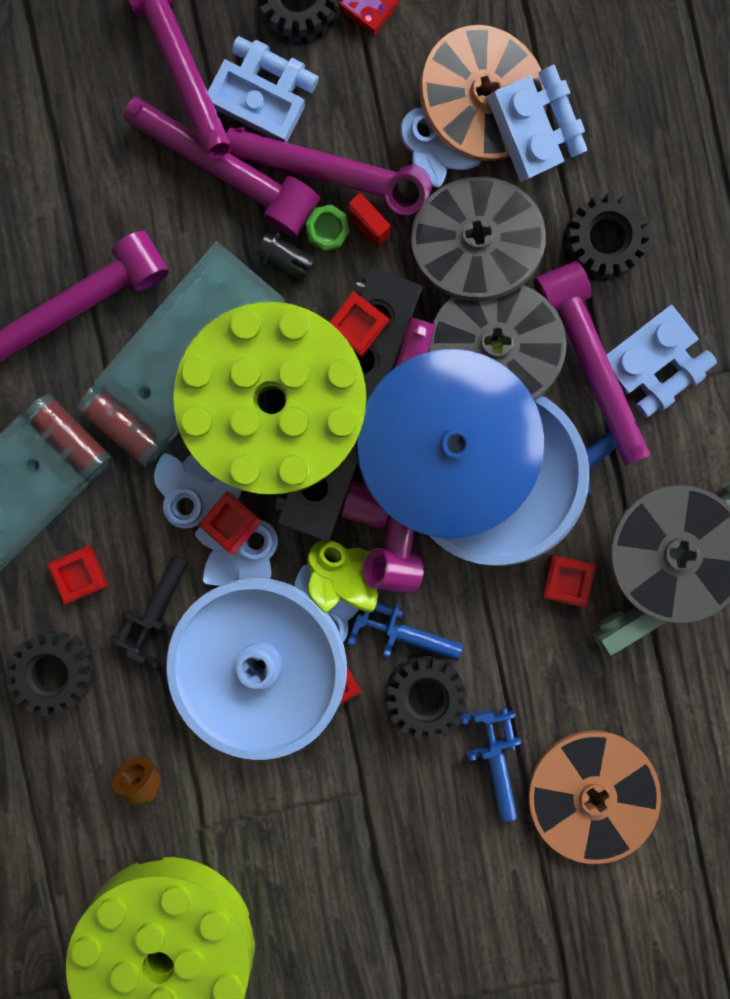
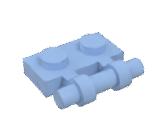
M238 36L233 44L232 53L244 59L241 67L224 59L208 90L216 111L272 139L288 142L305 108V100L292 92L298 86L313 93L319 76L305 70V64L294 58L288 61L270 52V47L258 40L252 43ZM264 69L280 77L277 85L257 76L258 72Z
M555 64L538 72L545 90L537 92L530 75L486 96L520 182L564 162L558 144L564 141L571 158L587 151L581 134L585 132L581 119H575L567 98L570 90L566 80H560ZM548 104L551 105L559 125V129L555 131L552 130L543 106Z
M672 304L606 354L624 395L629 394L638 386L647 395L636 404V408L645 418H648L658 409L664 411L675 402L674 397L689 385L696 386L706 378L705 372L717 364L716 358L707 350L695 359L688 355L685 350L695 343L698 337ZM671 362L678 372L662 384L654 374Z

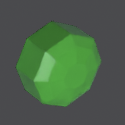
M333 205L315 208L304 226L308 243L322 252L339 249L350 232L346 214Z

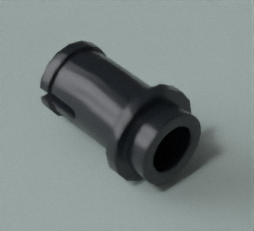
M268 232L259 246L256 257L263 260L262 265L265 267L271 264L303 283L309 272L295 265L294 260L312 268L316 257L281 240L282 234L277 233L274 236Z

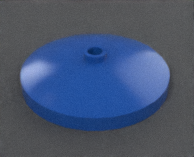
M442 349L423 353L403 362L377 384L366 401L364 421L356 441V453L359 469L367 489L378 505L389 516L402 525L425 535L441 538H461L485 532L499 525L515 513L531 493L541 470L544 454V432L534 399L521 380L508 368L492 358L476 352ZM454 434L459 436L458 443L462 446L459 452H451L447 447L448 438Z

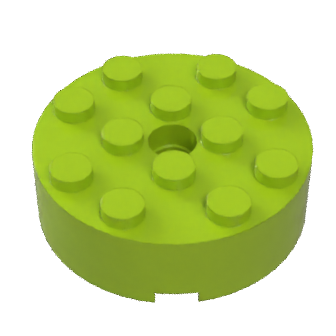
M257 302L223 313L206 325L192 340L177 370L173 395L174 412L180 434L187 448L200 465L214 477L232 487L248 492L286 494L300 491L319 483L334 472L348 457L363 425L366 411V386L364 375L354 350L345 337L330 322L318 314L296 305L282 302ZM271 389L281 391L286 399L283 409L275 414L263 412L260 406L262 395Z
M164 857L162 860L143 864L135 863L128 866L109 879L99 890L75 927L66 958V979L71 999H244L255 951V939H253L247 906L233 885L222 875L196 861L185 858ZM158 952L164 953L169 957L162 956V958H159Z

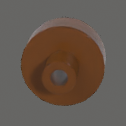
M135 757L125 762L116 771L112 780V788L127 805L150 803L157 795L161 775L148 758Z

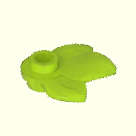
M322 540L311 547L307 556V564L311 573L307 589L311 600L323 613L330 611L339 600L357 609L373 612L377 603L378 591L377 589L369 588L363 577V566L369 551L362 548L346 549L340 543L329 540V542ZM325 556L333 559L335 563L329 562Z

